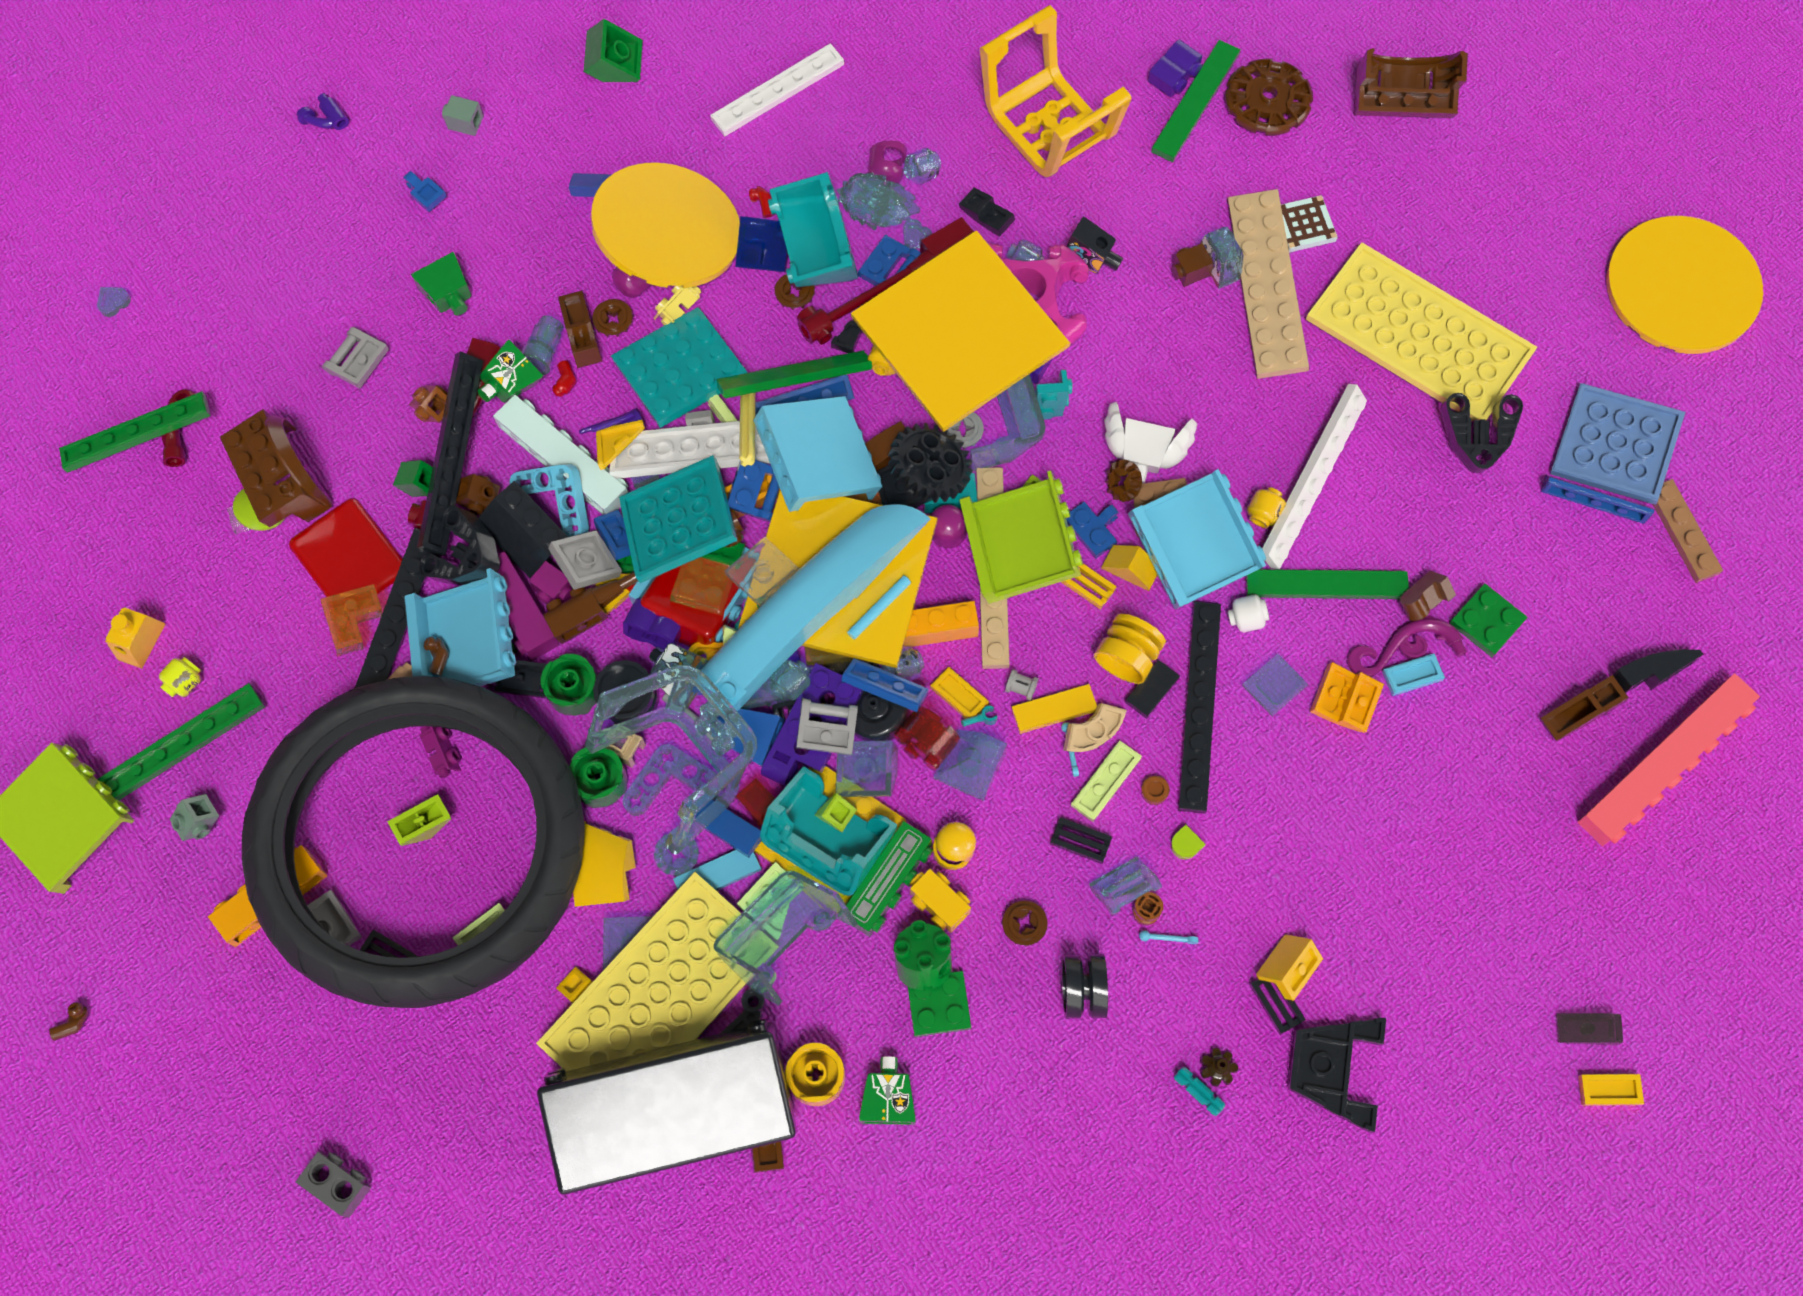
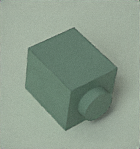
M451 95L448 104H445L442 110V117L449 130L476 136L484 117L479 102Z

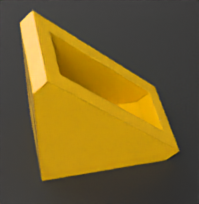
M1113 545L1101 569L1147 591H1150L1157 577V572L1148 554L1140 546Z

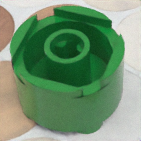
M564 654L553 662L550 661L545 666L541 675V686L546 698L556 711L570 716L584 715L589 713L596 704L593 686L597 674L584 657L576 654Z
M592 745L581 749L573 756L569 767L576 780L580 799L584 804L591 808L606 807L618 801L625 794L628 782L627 772L614 751ZM599 773L600 778L596 780L595 775Z

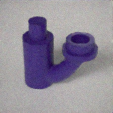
M325 93L318 96V101L320 102L319 108L326 118L315 117V112L309 107H302L297 111V119L303 125L311 124L325 129L334 128L342 130L349 124V119L336 101Z

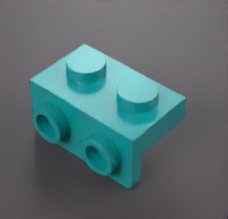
M1060 370L1057 383L1036 385L1031 406L1032 418L1047 420L1063 416L1065 406H1069V394H1072V379L1067 378L1066 370Z

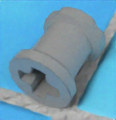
M1013 669L1005 692L1010 693L1013 691L1026 696L1027 700L1031 701L1039 678L1034 677L1032 679L1018 674L1017 670Z

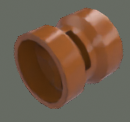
M1152 892L1141 894L1136 899L1132 909L1134 919L1142 925L1154 924L1163 911L1161 898Z

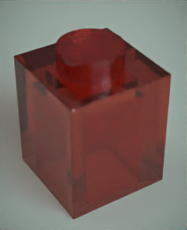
M757 778L735 796L738 804L759 827L764 822L767 808L775 800L774 796Z

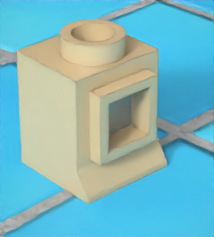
M616 724L613 725L611 730L606 729L600 739L601 747L614 751L621 762L631 768L635 765L632 757L637 748L644 749L646 746L641 736L635 735Z

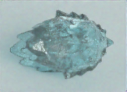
M872 172L866 174L858 173L850 177L848 181H843V187L837 189V192L840 194L838 201L842 203L843 208L849 213L850 217L853 220L857 219L861 225L866 223L873 230H876L877 226L890 227V225H900L902 223L901 220H911L910 215L920 212V208L913 202L916 200V197L909 191L904 190L905 188L901 184L886 180V175H874Z

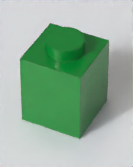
M422 460L401 462L393 486L411 497L427 496L433 467Z

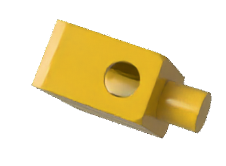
M123 607L119 614L112 618V627L106 636L105 642L117 660L142 669L165 623Z

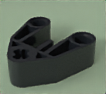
M1454 393L1441 404L1440 412L1451 449L1468 470L1477 474L1486 471L1510 447L1523 411V402L1518 396L1510 394L1494 405L1491 424V444H1489V421L1486 419L1473 421V444H1471L1470 402L1467 396L1462 393ZM1450 402H1456L1460 406V412L1452 411ZM1504 403L1512 407V414H1507L1503 410ZM1481 455V459L1484 458L1485 463L1480 464L1481 460L1477 461L1476 457Z
M449 506L442 516L443 526L470 544L466 546L458 542L456 546H451L452 556L460 560V564L431 553L425 554L419 562L420 574L442 583L465 585L487 578L486 569L491 568L498 573L500 562L493 536L474 513L457 506Z

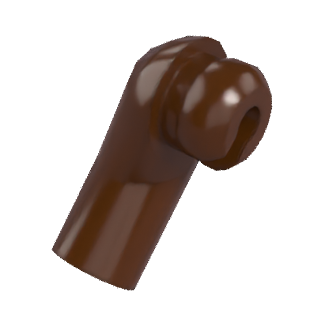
M430 636L424 642V649L429 650L433 656L428 672L442 676L449 652L443 640Z
M74 1002L69 1005L67 1012L69 1016L66 1022L49 1028V1034L53 1041L76 1034L81 1030L88 1016V1011L80 1002Z

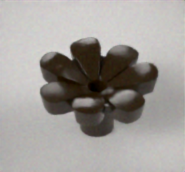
M1213 1048L1210 1051L1211 1057H1201L1200 1063L1206 1066V1068L1202 1069L1200 1074L1204 1079L1212 1077L1211 1085L1214 1087H1218L1221 1080L1225 1085H1230L1233 1081L1230 1073H1237L1238 1065L1230 1062L1233 1057L1230 1052L1226 1051L1221 1055L1219 1048Z

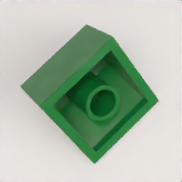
M602 19L586 33L583 72L602 82H638L641 72L643 40L608 20Z

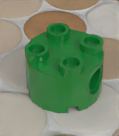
M917 920L899 933L894 942L895 967L899 979L907 987L915 990H925V987L932 986V989L948 980L952 972L951 939L941 928L926 924L922 920Z

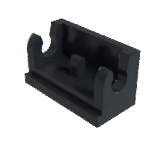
M516 660L514 665L515 676L491 683L495 688L494 691L546 698L541 686V675L547 664Z

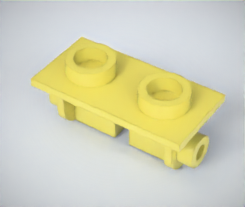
M675 286L672 289L674 295L668 301L664 298L656 306L655 309L658 312L653 319L656 320L660 316L663 325H668L671 322L674 323L675 319L685 314L679 307L680 304L688 310L700 298L701 290L697 286L688 288Z

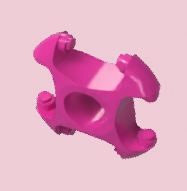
M989 243L988 245L1028 293L1040 297L1036 302L1068 339L1070 345L1078 340L1087 329L1085 315L1075 314L1069 319L1062 317L1059 313L1056 299L1064 282L1075 280L1078 283H1083L1087 281L1089 268L1085 261L1076 252L1063 244L1050 247V259L1035 261L1002 259L1003 246Z

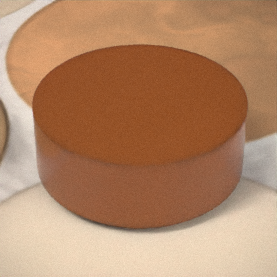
M1160 776L1148 777L1141 787L1143 799L1152 805L1162 804L1167 799L1170 791L1169 784Z

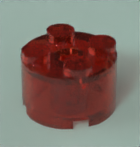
M921 706L918 712L913 711L898 729L894 738L906 746L903 750L908 756L914 760L920 757L926 766L936 771L960 741V737L950 725L946 728L940 722L942 720L941 717Z

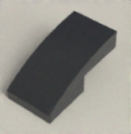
M975 187L959 203V207L967 215L999 237L1015 221L1014 213L996 205L992 196Z

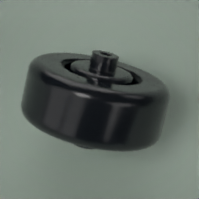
M863 690L861 698L855 705L858 706L855 735L869 743L891 741L906 728L911 710Z

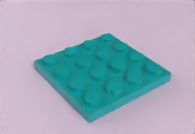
M699 307L675 319L674 323L671 322L668 325H664L611 355L614 364L659 428L706 403L711 397L720 395L721 392L717 387L716 379L747 373L746 369Z
M714 455L619 497L635 578L640 583L738 541L719 464Z

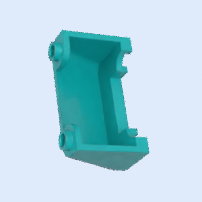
M828 172L769 189L772 199H768L770 211L772 214H777L790 259V268L786 269L790 284L795 283L796 287L850 282L859 279L837 195Z
M803 766L767 808L760 832L761 840L769 849L837 892L847 896L853 895L895 833L897 824L883 815H873L866 822L854 814L843 832L836 830L815 816L816 812L829 798L823 795L824 783L820 775Z

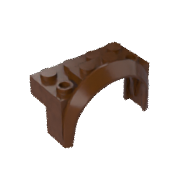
M1375 48L1366 51L1363 59L1357 65L1355 115L1454 118L1458 114L1459 88L1467 80L1468 53L1464 51L1446 56L1410 58L1374 54ZM1430 71L1433 73L1432 89H1429Z
M262 409L221 435L220 439L259 522L272 527L291 514L306 522H310L332 508V501L309 476L288 440L286 434L296 431V427L287 419L271 415ZM290 474L289 478L280 482L278 485L276 484L278 480Z

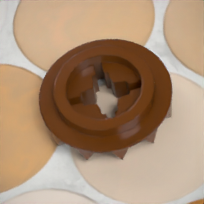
M787 274L783 275L775 285L776 300L783 307H790L792 310L798 307L804 308L806 304L812 302L815 294L814 286L796 287L795 283L790 284ZM791 285L796 290H799V297L790 294Z
M609 299L601 302L595 308L592 315V321L598 333L601 332L607 337L609 335L618 337L620 333L627 332L630 324H633L631 308L628 304L618 299ZM607 314L612 317L617 316L619 323L609 322Z
M1119 460L1111 463V468L1105 471L1108 474L1107 479L1104 481L1109 488L1107 493L1113 495V500L1122 502L1133 500L1137 497L1142 487V475L1138 466L1130 460ZM1120 476H1127L1123 482L1124 485L1118 486L1121 480Z
M1018 901L1009 906L1005 911L1002 926L1006 937L1014 944L1027 947L1038 943L1047 931L1048 921L1044 910L1039 905L1031 901ZM1030 913L1029 924L1033 928H1026L1020 934V924L1017 920H1024Z

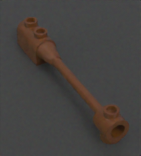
M731 508L730 512L738 541L725 546L727 548L738 544L744 538L742 534L744 530ZM633 572L620 580L594 588L585 589V587L572 589L570 591L572 598L563 603L560 599L552 600L546 605L548 611L543 616L554 637L561 644H564L608 619L603 608L623 593L624 589L639 581L635 578V573Z

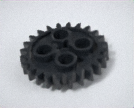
M917 423L914 424L912 429L907 426L893 440L888 456L891 457L888 465L894 467L891 475H899L896 483L904 482L906 484L904 491L914 490L913 497H916L919 493L922 494L923 501H926L931 496L934 503L939 498L943 502H946L949 497L955 499L958 493L961 494L971 479L969 476L973 472L969 468L972 460L966 459L970 452L961 450L964 443H956L954 440L957 435L955 434L951 437L947 436L948 429L944 432H939L938 425L936 424L933 429H930L927 423H924L922 428Z

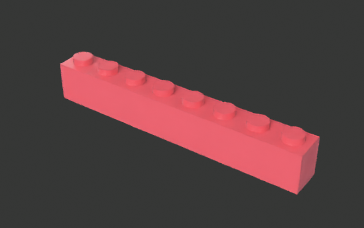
M1734 673L1577 823L1602 847L1609 841H1612L1614 844L1617 843L1627 833L1623 829L1626 825L1631 823L1634 826L1646 815L1642 810L1647 805L1653 808L1664 798L1661 792L1666 787L1671 790L1683 779L1679 775L1685 769L1690 772L1702 761L1698 756L1703 751L1709 754L1719 745L1720 742L1717 738L1721 734L1726 737L1738 726L1734 722L1740 716L1745 719L1756 709L1753 703L1760 696Z

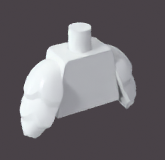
M1113 402L1109 404L1107 416L1104 419L1106 429L1105 440L1116 458L1130 460L1138 466L1142 475V484H1144L1147 472L1158 473L1160 468H1171L1186 457L1188 449L1195 441L1194 434L1198 423L1191 419L1174 439L1175 429L1133 419L1126 418L1125 428H1123L1118 404Z

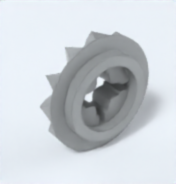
M972 412L950 427L947 436L957 435L954 441L956 443L963 442V449L975 446L982 439L983 422L976 413ZM961 422L968 429L965 437H962L960 431H956L960 429Z

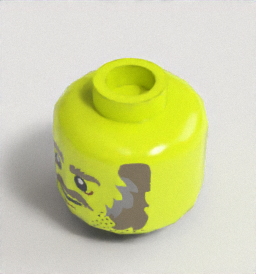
M185 657L182 660L174 658L159 673V679L163 682L160 688L172 698L176 694L186 697L200 683L201 677L199 673L201 670Z

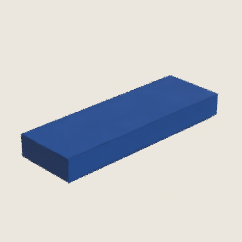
M853 658L842 676V682L915 712H918L929 691L926 687Z
M699 791L682 812L684 817L748 858L762 841L760 837L761 830Z

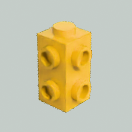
M931 869L925 874L920 872L911 881V902L920 911L926 909L933 916L931 921L942 930L946 928L952 933L971 913L970 900L960 891L955 893L948 886L950 884L949 880L939 871L936 874Z

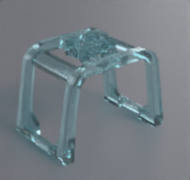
M677 665L601 693L585 741L586 748L593 754L662 722H672L684 731L718 772L713 779L682 801L677 813L682 820L679 826L669 833L665 843L672 854H679L734 802L739 790L741 777L746 767L752 762L758 748L757 738L751 727L709 677L700 669L689 665ZM674 683L665 707L601 730L603 721L616 715L628 701ZM694 685L708 700L700 706V716L695 721L685 713ZM720 715L725 720V723L722 724L717 717ZM707 733L714 738L712 741L706 736ZM738 736L743 743L744 750L729 764L723 754L735 747L733 738ZM726 787V791L695 818L696 814Z

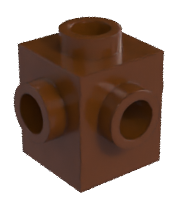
M471 474L460 478L456 504L467 508V511L475 515H481L498 495L500 486L492 483L490 478L482 475Z

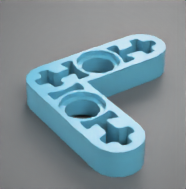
M562 464L513 473L510 478V484L515 481L527 494L555 490L561 529L568 537L588 533L589 525L580 474L576 466L573 464ZM543 472L549 478L546 487L540 481V476ZM568 473L569 478L564 479L563 474ZM531 479L532 484L521 486L520 481ZM571 487L572 490L565 491V488ZM569 495L575 500L573 509H570L566 503ZM576 513V517H570V514ZM577 525L578 531H573L572 526Z

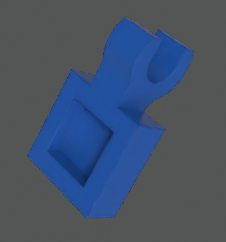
M409 171L403 177L407 181L406 185L412 190L410 192L411 197L428 212L447 197L445 191L429 177L421 181L412 171Z

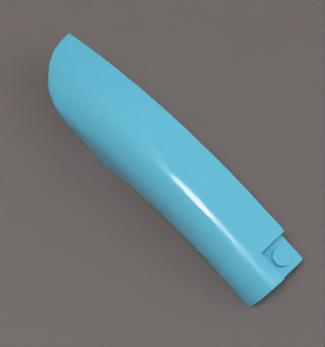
M900 504L880 506L862 515L815 554L769 597L695 675V679L727 711L736 714L803 643L854 598H858L928 523L930 518L913 507Z

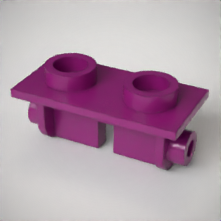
M431 726L422 727L419 736L426 752L431 753L434 750L437 752L429 757L435 775L445 778L450 775L449 770L461 771L459 766L461 758L457 750L451 745L449 729Z

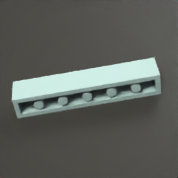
M514 395L493 415L498 427L545 467L562 464H573L576 466L580 474L584 500L602 515L621 508L619 497L628 493L626 482L622 478L615 479L608 473L609 469L607 467L604 470H600L598 462L590 458L591 454L582 445L577 447L572 443L573 440L568 433L562 429L558 431L554 428V423L545 414L540 416L536 413L535 407L527 399L522 401ZM568 473L563 474L564 479L569 478Z

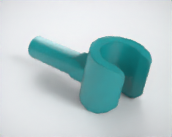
M989 705L984 707L981 714L961 720V724L963 727L977 722L993 725L997 722L998 716L993 718L986 717V713L994 711V707Z

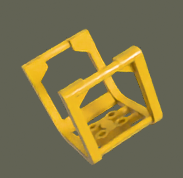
M1051 5L1029 16L1021 23L979 48L985 102L991 117L1033 168L1044 177L1052 176L1058 172L1060 166L1101 140H1107L1116 135L1132 99L1130 93L1123 86L1104 98L1102 106L1093 111L1070 86L1058 67L1057 12ZM1034 27L1036 34H1042L1045 69L999 97L996 66L1008 53V42ZM1053 84L1063 98L1058 101H1048L1044 108L1036 113H1029L1026 116L1025 122L1015 127L1005 113ZM1070 105L1077 115L1073 118L1065 117L1058 124L1057 120L1061 110ZM1109 114L1107 123H1103L1101 119ZM1041 125H1043L1044 131L1041 132L1040 138L1030 144L1023 134L1026 132L1036 134L1039 132ZM1090 127L1095 134L1065 153L1070 138ZM1040 149L1050 151L1047 161L1037 151Z

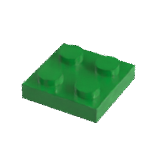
M1484 583L1451 620L1450 624L1493 658L1528 617Z
M963 971L952 972L947 981L932 989V986L925 987V990H915L908 987L914 1037L971 1030Z

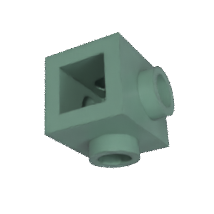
M204 794L181 800L170 817L173 829L177 831L182 841L193 838L199 840L210 833V829L219 815L208 796Z

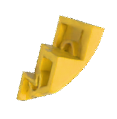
M584 821L583 857L578 880L573 891L575 907L630 900L626 871L636 868L632 840L622 836H615L608 830L598 829L586 824V821Z

